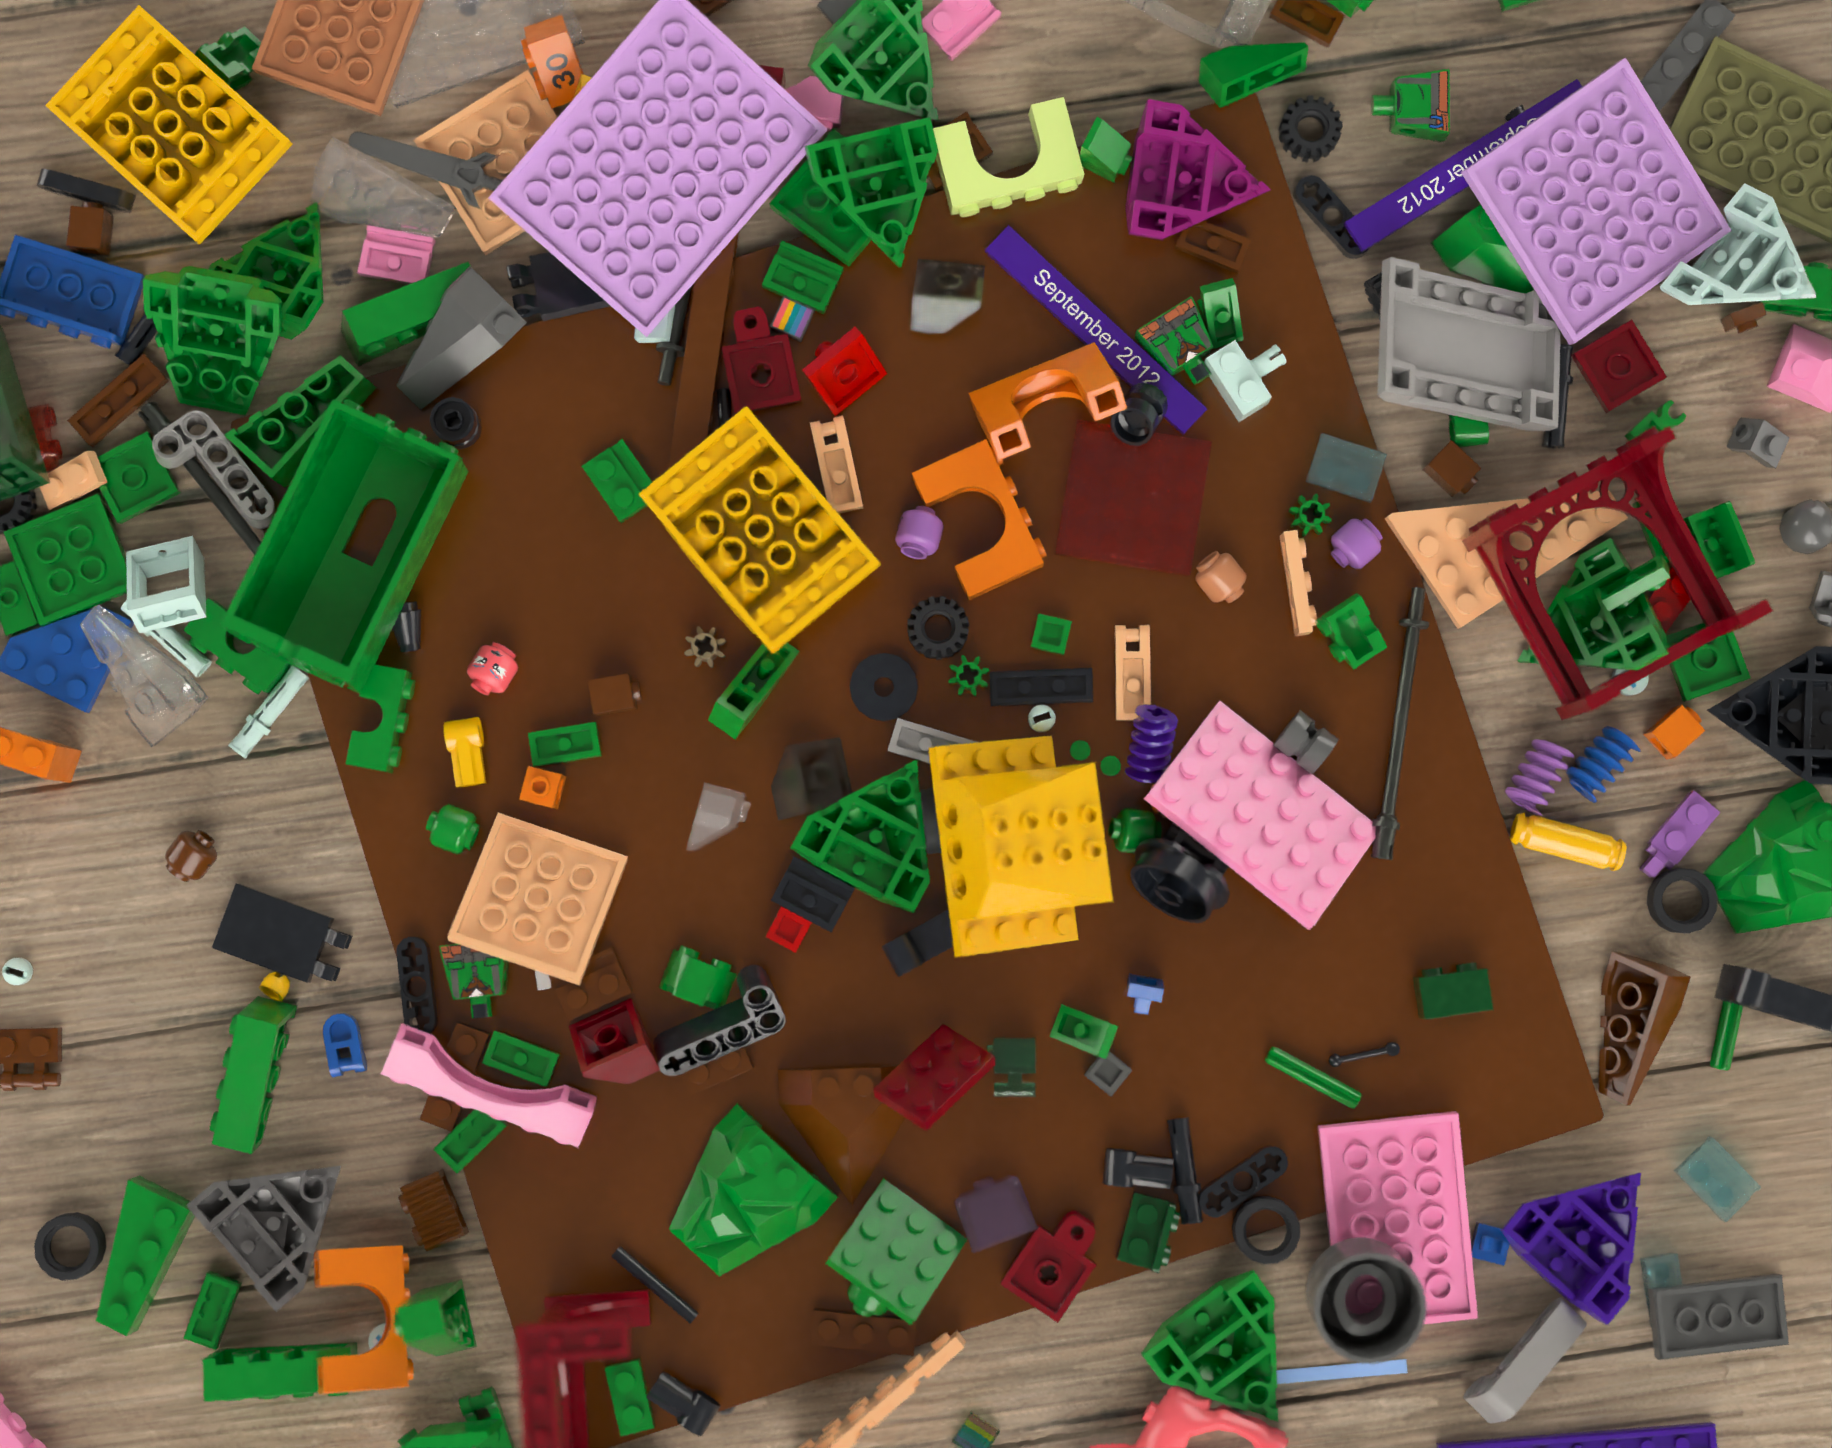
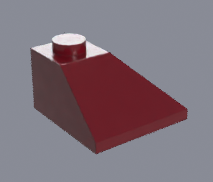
M631 998L568 1026L584 1078L631 1084L660 1071L653 1045Z

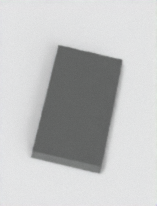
M1780 1274L1648 1288L1655 1359L1665 1360L1789 1345L1783 1280Z

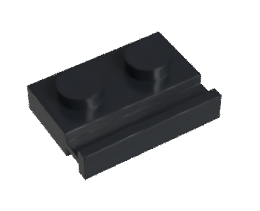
M794 856L771 901L832 933L855 888Z

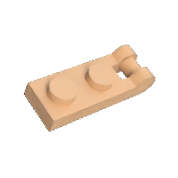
M843 416L834 417V421L820 424V421L810 423L826 499L838 514L863 508ZM837 434L838 443L825 445L824 437Z
M1115 625L1116 721H1134L1135 718L1140 717L1135 713L1137 706L1151 705L1150 625H1139V628L1126 629V625ZM1126 642H1139V651H1126Z

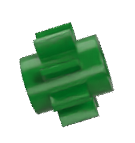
M1315 494L1309 501H1306L1302 495L1299 496L1298 503L1301 507H1291L1288 511L1295 515V520L1290 525L1291 528L1296 526L1302 528L1303 537L1312 529H1314L1317 535H1320L1323 532L1320 523L1327 524L1332 520L1329 516H1325V510L1330 504L1325 503L1322 505L1318 502V494ZM1308 508L1314 509L1313 515L1318 517L1311 523L1307 522V515L1302 514Z
M962 655V664L959 667L950 665L949 668L956 673V677L948 680V683H957L960 686L958 690L959 696L963 694L964 690H970L972 696L976 697L977 691L975 688L979 685L985 688L988 687V683L981 678L982 675L987 674L990 670L989 668L980 669L978 666L980 657L977 656L973 662H967L966 657ZM964 668H969L971 672L978 673V676L974 678V684L968 685L966 680L961 681L959 679L964 673Z

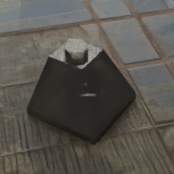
M918 259L910 330L926 334L946 333L979 310L982 302L985 265Z
M840 737L786 746L771 785L778 820L813 814L833 805L838 800L852 793Z

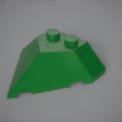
M857 0L818 40L808 67L829 92L923 118L931 117V120L939 121L937 108H934L931 91V88H934L927 33H923L920 11H923L922 0Z
M931 117L805 146L813 181L898 267H901L905 257L903 253L908 236L912 235L928 184L926 179L931 164L935 162L938 153Z
M317 202L305 208L308 213L291 223L286 219L242 245V252L226 261L222 257L213 262L208 268L210 270L258 278L265 290L272 291L282 300V330L279 336L290 340L307 329L323 304L320 213Z
M1481 204L1430 243L1451 272L1461 276L1464 274L1482 281V284L1524 294L1534 290Z
M1609 538L1581 554L1574 565L1576 569L1566 586H1561L1547 610L1576 665L1580 667L1639 670L1669 654L1666 634L1645 592L1636 596L1630 605L1624 608L1616 607L1611 611L1607 610L1601 600L1600 587L1632 570L1614 540ZM1530 646L1527 650H1523L1517 660L1519 663L1539 664Z
M917 759L892 774L886 775L838 800L833 805L809 815L791 848L820 870L874 899L914 913L930 883Z
M1250 1270L1218 1281L1165 1320L1141 1354L1161 1382L1191 1390L1197 1395L1244 1411L1249 1410L1278 1422V1408L1276 1407V1333L1274 1332L1275 1299L1255 1271Z

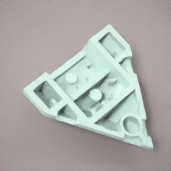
M1745 183L1724 208L1727 223L1732 231L1708 247L1692 267L1680 261L1660 286L1661 291L1687 305L1817 298L1773 197Z

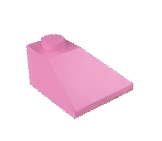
M1793 324L1767 387L1829 413L1832 412V339Z

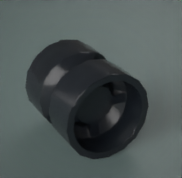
M1138 383L1132 386L1124 396L1127 409L1113 414L1111 418L1113 433L1123 443L1132 446H1140L1149 441L1168 409L1167 398L1159 388L1148 383Z
M451 397L441 400L432 409L430 416L431 428L444 443L456 449L468 448L476 443L481 435V419L468 403L462 399Z

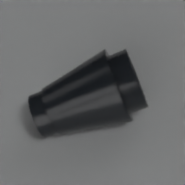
M417 601L404 603L392 628L400 646V652L421 649V609H418Z

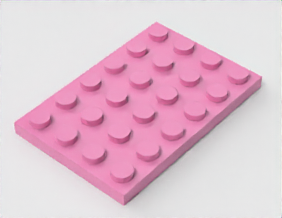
M1219 701L1144 799L1309 930L1318 921L1376 838V826H1372L1373 821L1315 775H1311L1299 766L1291 756H1286L1274 747L1272 741Z
M1453 1111L1318 1126L1329 1245L1332 1246L1337 1242L1350 1238H1370L1394 1248L1405 1259L1423 1287L1427 1306L1424 1324L1478 1319L1458 1113ZM1361 1275L1356 1278L1346 1292L1345 1305L1347 1310L1355 1314H1364L1375 1309L1381 1302L1383 1295L1382 1286L1378 1279L1372 1275Z

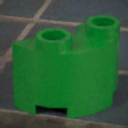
M244 26L233 33L230 31L226 32L217 43L203 44L194 55L236 91L253 80L249 74L253 71L252 66L261 41Z
M1355 593L1315 620L1320 632L1325 637L1329 636L1332 641L1328 648L1333 657L1339 663L1345 660L1353 670L1387 648L1379 629L1369 617L1370 612L1362 596L1358 593Z
M683 945L680 946L679 951L673 949L659 988L673 993L672 995L713 1010L724 1006L737 976V973L730 971L732 965L716 958L712 959L711 964L698 959L700 952Z

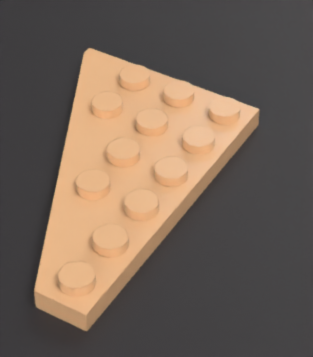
M958 1330L952 1335H949L947 1332L943 1333L931 1343L933 1350L924 1357L920 1353L916 1354L904 1364L903 1367L906 1371L897 1378L893 1375L888 1376L876 1387L877 1391L873 1394L874 1396L869 1400L866 1396L861 1397L849 1408L850 1412L846 1415V1418L841 1421L836 1417L822 1429L823 1433L819 1436L818 1440L813 1442L810 1438L798 1448H851L863 1434L861 1430L865 1425L870 1429L880 1423L890 1412L916 1391L915 1388L920 1384L919 1378L923 1375L926 1378L934 1375L964 1349L965 1339Z

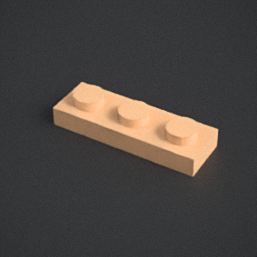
M1297 530L1284 531L1280 535V543L1295 636L1309 635L1313 632L1312 626L1316 625L1315 620L1317 616L1314 605H1309L1307 592L1312 591L1309 571L1304 572L1302 558H1306L1304 538H1298Z

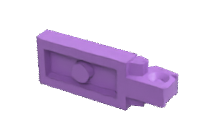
M1694 790L1690 791L1647 842L1649 845L1645 851L1650 856L1639 869L1649 878H1654L1664 866L1671 870L1674 865L1680 862L1720 812Z

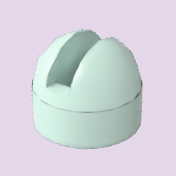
M1043 704L1033 707L1028 715L1030 727L1037 732L1050 730L1056 720L1052 708ZM1049 712L1051 718L1038 723L1034 722L1033 717Z
M12 958L5 963L2 969L5 981L11 985H23L31 979L33 974L31 963L24 958ZM13 968L24 971L23 976L11 974L9 969Z

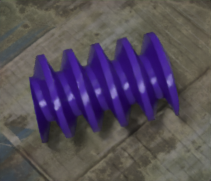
M1144 704L1136 707L1135 713L1140 717L1134 719L1133 726L1136 730L1132 731L1131 738L1135 742L1129 745V751L1133 754L1127 756V763L1130 767L1125 768V773L1133 780L1143 783H1154L1159 780L1170 764V753L1173 750L1172 741L1175 739L1176 733L1174 729L1177 727L1178 719L1175 714L1163 707Z

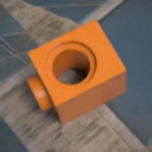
M1680 705L1673 707L1643 735L1667 760L1676 758L1705 729L1700 725L1702 720L1693 709Z
M528 766L519 800L558 809L567 776Z

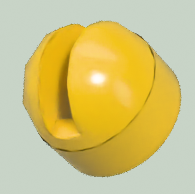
M275 971L269 973L264 978L259 989L269 998L283 1001L289 991L290 980L286 975L280 977V973Z

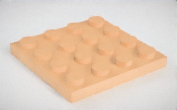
M526 70L413 141L419 148L464 160H469L484 152L496 155L497 158L482 169L486 175L504 180L558 117L554 110L551 109L547 99L541 101L535 80L530 72ZM440 182L485 256L525 232L521 226L489 199V196L494 191L484 187L474 192L480 207L479 209L468 205L459 188Z
M497 813L448 934V941L580 985L627 864L628 856Z

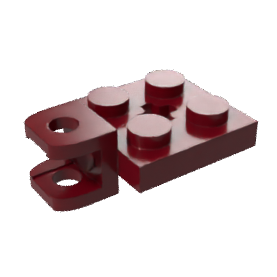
M759 306L736 311L733 317V324L738 344L721 347L735 415L746 406L753 412L802 402L788 333L771 337L766 314ZM750 320L757 322V325L752 329L745 327L746 323ZM763 365L765 370H771V376H768L766 383L760 384L758 379H752V374L757 372V366Z
M1070 1210L1060 1220L1053 1234L1038 1224L1000 1281V1284L1058 1323L1096 1267V1262L1084 1255L1095 1237L1094 1222L1078 1211ZM1075 1226H1080L1083 1228V1231L1080 1234H1073L1071 1229ZM1042 1266H1055L1054 1273L1057 1275V1278L1055 1280L1049 1278L1046 1282L1042 1281V1273L1039 1269Z

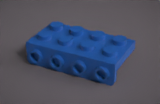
M15 235L0 277V315L14 319L15 315L19 314L27 317V323L44 329L47 328L48 324L59 327V333L78 339L79 334L91 337V343L110 349L111 344L122 346L126 340L143 289V278L145 276L131 270Z

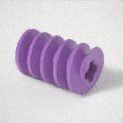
M1534 739L1531 745L1537 752L1527 751L1525 753V758L1530 764H1519L1518 769L1524 776L1514 775L1511 780L1517 788L1507 787L1505 793L1517 806L1534 815L1542 816L1536 809V804L1548 805L1549 802L1542 796V793L1554 794L1555 790L1551 787L1549 781L1561 782L1562 778L1555 770L1556 768L1567 770L1568 766L1562 760V757L1574 758V755L1553 742Z

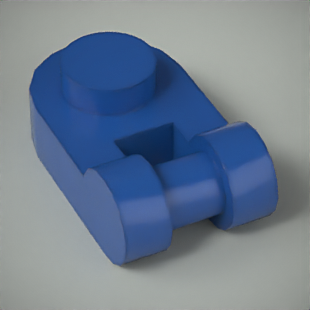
M338 1013L330 1016L323 1026V1038L331 1076H343L344 1072L354 1070L355 1073L367 1071V1060L357 1020L347 1013ZM350 1047L351 1057L341 1058L339 1048Z

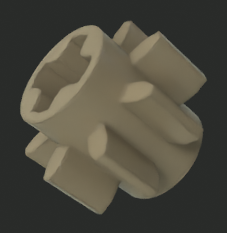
M698 626V635L694 638L686 636L685 639L691 643V649L684 653L686 656L695 655L697 657L694 663L697 668L701 665L702 661L708 662V665L714 668L713 660L717 656L720 658L726 657L719 651V646L724 645L726 640L724 638L718 640L714 638L716 628H711L708 634L703 633V630ZM710 639V645L714 650L712 653L705 652L701 656V650L697 647L698 643H706Z

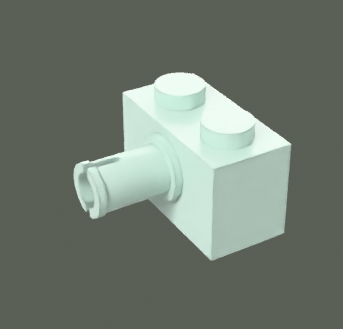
M1236 340L1207 357L1204 361L1211 372L1209 377L1238 422L1266 406L1272 398L1262 382V377L1287 363L1283 353L1277 356L1281 350L1276 344L1250 360L1249 358L1247 359Z

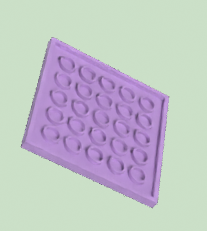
M1626 58L1616 62L1461 172L1569 345L1578 342L1667 278L1680 261L1684 263L1689 262L1732 231Z

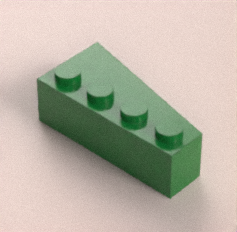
M357 1342L218 1349L202 1359L204 1402L238 1401L257 1397L258 1399L266 1400L279 1398L281 1395H293L294 1398L312 1397L314 1393L318 1392L317 1359L322 1357L358 1355ZM345 1392V1393H332V1394H327V1395H328V1396H343V1395L349 1394V1392Z

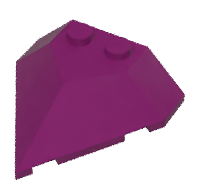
M1152 99L1146 101L1134 141L1125 206L1128 234L1163 240L1264 194L1271 189L1262 181L1259 182L1245 169L1246 166L1207 129L1204 130L1197 124L1182 105Z

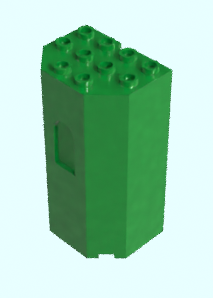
M332 399L222 620L221 626L234 637L248 644L252 642L255 647L276 659L343 688L346 683L349 690L361 694L460 491L468 470L463 463V458L457 455L459 451L456 448L443 442H439L438 446L426 441V435L412 428L402 432L394 427L395 422L392 419L378 413L375 418L363 413L364 408L353 401L345 399L341 403ZM385 499L395 506L396 519L373 566L343 554L366 506L373 500Z

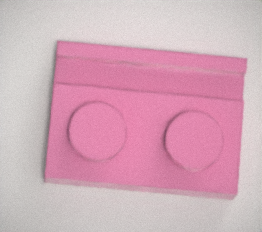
M943 0L922 19V27L927 36L953 61L1001 17V12L991 4L990 0Z
M367 225V235L363 243L357 272L360 276L407 285L428 277L432 261L433 246H435L434 238Z

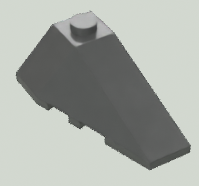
M470 266L445 290L440 300L442 303L434 319H430L426 327L427 332L420 346L414 350L396 385L420 410L502 348L527 323Z

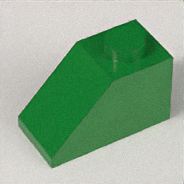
M1096 117L1081 147L1080 160L1082 167L1114 183L1119 173L1122 175L1126 174L1133 157L1128 155L1131 143L1103 119Z

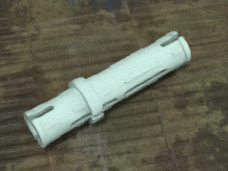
M126 600L121 606V610L130 616L127 611ZM172 626L143 632L146 636L151 635L196 677L201 676L212 663L210 659L199 652Z
M291 665L290 669L255 713L248 715L245 719L247 723L228 746L242 757L247 758L263 735L267 736L271 732V729H269L294 698L299 689L308 681L309 677Z

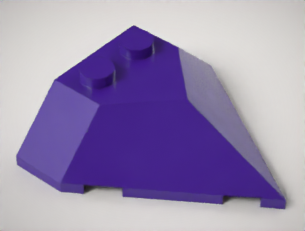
M1641 1173L1523 1203L1501 1229L1515 1253L1567 1301L1604 1325H1609L1630 1298L1631 1285H1628L1630 1263H1633L1638 1213L1636 1198L1637 1187L1640 1186Z

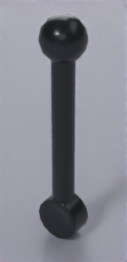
M1389 1042L1385 1047L1343 1056L1333 1054L1329 1057V1064L1332 1067H1339L1344 1062L1383 1054L1396 1056L1400 1048L1397 1043Z

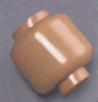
M1215 551L1197 565L1196 582L1212 602L1226 600L1228 603H1231L1243 594L1244 589L1242 586L1247 576L1231 554H1219L1218 551Z

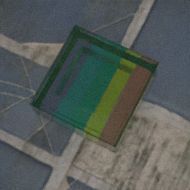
M970 1411L952 1439V1442L960 1448H990L999 1435L1000 1430Z

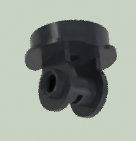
M1174 822L1162 839H1146L1138 845L1135 851L1136 863L1131 869L1130 878L1139 894L1155 908L1176 919L1200 923L1206 921L1213 910L1222 908L1226 904L1230 892L1223 874L1229 866Z

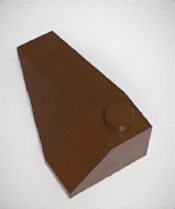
M1616 951L1611 952L1601 988V995H1605V1016H1601L1600 1027H1604V1048L1600 1050L1599 1093L1626 1106L1631 1105L1681 1009L1691 976L1660 963Z

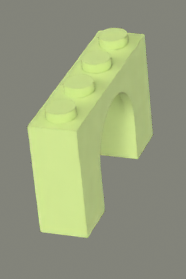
M1064 97L1031 105L1028 115L1037 145L1038 160L1027 173L1016 178L1005 179L995 177L979 165L973 152L965 121L933 128L938 148L936 160L951 215L960 214V217H968L979 213V208L992 206L993 209H1001L1010 206L1012 200L1025 197L1026 201H1034L1044 197L1045 192L1058 189V193H1066L1078 188V184L1082 183L1084 171Z

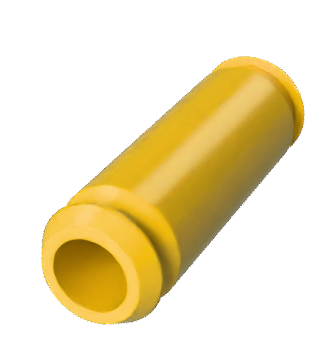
M1525 812L1515 816L1510 831V841L1514 845H1517L1519 842L1527 849L1601 869L1610 867L1611 871L1621 868L1627 850V845L1621 838L1616 841L1610 835L1537 815L1527 817Z

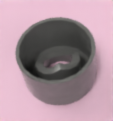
M1350 1238L1337 1242L1327 1248L1316 1259L1307 1278L1306 1302L1311 1317L1326 1343L1335 1352L1349 1360L1360 1363H1380L1391 1360L1405 1352L1416 1341L1423 1328L1427 1307L1423 1287L1405 1259L1394 1248L1381 1241L1370 1238ZM1361 1275H1372L1378 1279L1382 1286L1383 1295L1379 1305L1372 1311L1364 1314H1355L1347 1310L1345 1296L1350 1285Z

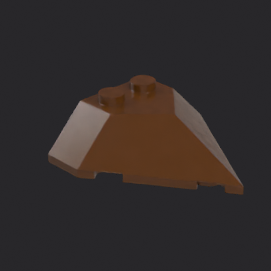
M898 1065L837 1069H778L779 1105L850 1204L853 1205L905 1119L904 1116L876 1099L873 1088Z

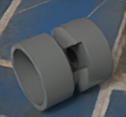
M1299 710L1278 736L1273 746L1288 757L1295 755L1297 757L1296 763L1312 775L1328 757L1339 739L1325 728L1316 729L1315 721Z

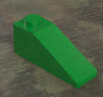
M1305 42L1228 46L1217 52H1211L1200 59L1199 83L1218 107L1222 108L1305 71L1309 46Z
M762 643L716 701L708 721L736 740L800 651L786 643L772 654Z
M500 1419L429 1425L419 1433L413 1428L399 1438L397 1442L400 1444L399 1448H474L489 1438L503 1423Z

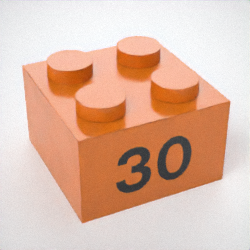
M561 14L524 27L526 38L521 40L529 68L536 67L537 69L532 73L541 101L548 99L551 109L570 103L573 100L580 76L583 74Z

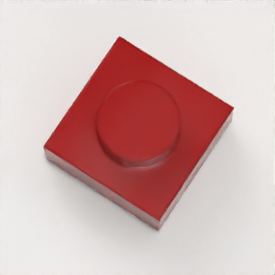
M781 906L765 937L796 953L812 922Z

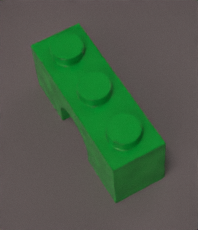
M208 598L206 600V617L190 621L183 630L191 636L188 642L204 654L209 650L219 657L215 663L228 673L233 674L235 670L245 677L242 683L254 693L259 695L263 691L270 694L290 669L291 665L266 654L257 647L249 653L240 654L235 648L234 636L221 626L227 609L217 601Z
M374 665L359 697L376 701L382 708L383 719L379 727L371 732L352 730L345 764L393 773V768L399 766L402 756V747L398 746L400 733L406 732L409 714L405 713L407 699L411 700L415 691V680L411 679V672Z

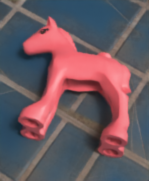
M1175 1385V1387L1172 1386L1167 1389L1166 1395L1163 1396L1158 1404L1153 1401L1149 1403L1141 1417L1147 1424L1135 1444H1097L1089 1448H1186L1191 1437L1216 1430L1236 1433L1251 1441L1254 1448H1286L1289 1438L1285 1437L1286 1432L1276 1427H1270L1259 1418L1241 1414L1226 1405L1210 1408L1212 1399L1197 1395L1191 1390Z

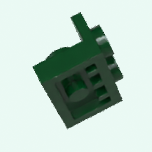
M1134 1191L1116 1259L1151 1269L1152 1272L1159 1273L1161 1265L1167 1266L1171 1254V1246L1167 1245L1169 1233L1176 1232L1180 1219V1212L1175 1211L1176 1204L1172 1201Z

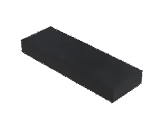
M1092 668L989 672L991 707L1094 702Z

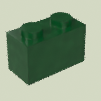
M1476 962L1455 965L1456 971L1443 973L1442 967L1421 970L1422 976L1413 977L1419 1019L1426 1020L1494 1010L1487 968H1477Z

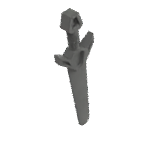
M355 132L349 137L350 147L358 152L459 188L468 205L480 209L474 192L484 187L485 189L488 188V190L495 191L503 181L484 173L482 168L497 158L496 155L487 152L469 160H464L363 132Z

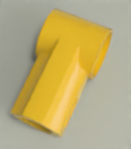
M473 717L444 722L445 743L447 750L451 752L456 787L485 784L486 776L481 749L484 746V735L480 718Z

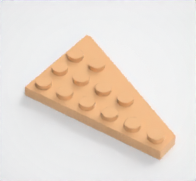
M1608 490L1611 500L1616 501L1610 490ZM1594 491L1591 494L1588 492V496L1592 500H1597L1600 497L1599 491ZM1577 494L1571 497L1572 499H1574L1575 502L1577 499ZM1528 498L1395 512L1384 518L1457 629L1504 600L1476 549L1468 552L1462 540L1471 535L1470 527L1500 509L1507 508L1517 503L1520 509L1530 503ZM1564 503L1561 504V510L1565 513L1568 512V506ZM1552 508L1546 510V512L1553 514ZM1592 508L1575 512L1562 519L1548 533L1540 547L1536 562V578L1628 518L1626 514L1612 509ZM1536 519L1538 523L1533 525L1526 524L1525 522L1522 523L1531 527L1534 531H1539L1543 527V523L1539 519ZM1515 532L1509 537L1511 545L1518 550L1525 551L1532 547L1531 539L1523 533ZM1513 558L1515 564L1520 561L1522 571L1527 567L1526 559Z

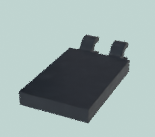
M550 252L529 256L531 265L512 264L506 267L512 288H521L529 284H535L537 295L517 294L512 296L514 309L517 310V313L522 318L540 313L542 320L548 321L610 306Z
M236 883L212 948L306 983L311 982L313 974L328 981H336L341 968L319 960L324 944L327 942L338 948L348 949L353 936L332 929L331 926L334 920L332 917Z

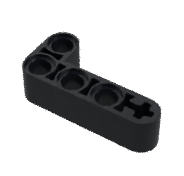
M949 909L882 946L898 977L953 947Z
M1723 964L1714 998L1832 1032V995L1773 978L1770 974L1761 971Z
M758 965L746 966L737 974L736 980L742 998L672 1027L656 1036L653 1046L660 1071L668 1076L680 1075L771 1036L784 1027L786 1022L778 995L763 967Z

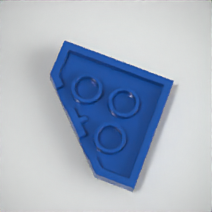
M100 606L11 637L0 657V671L75 708L90 713L134 622Z

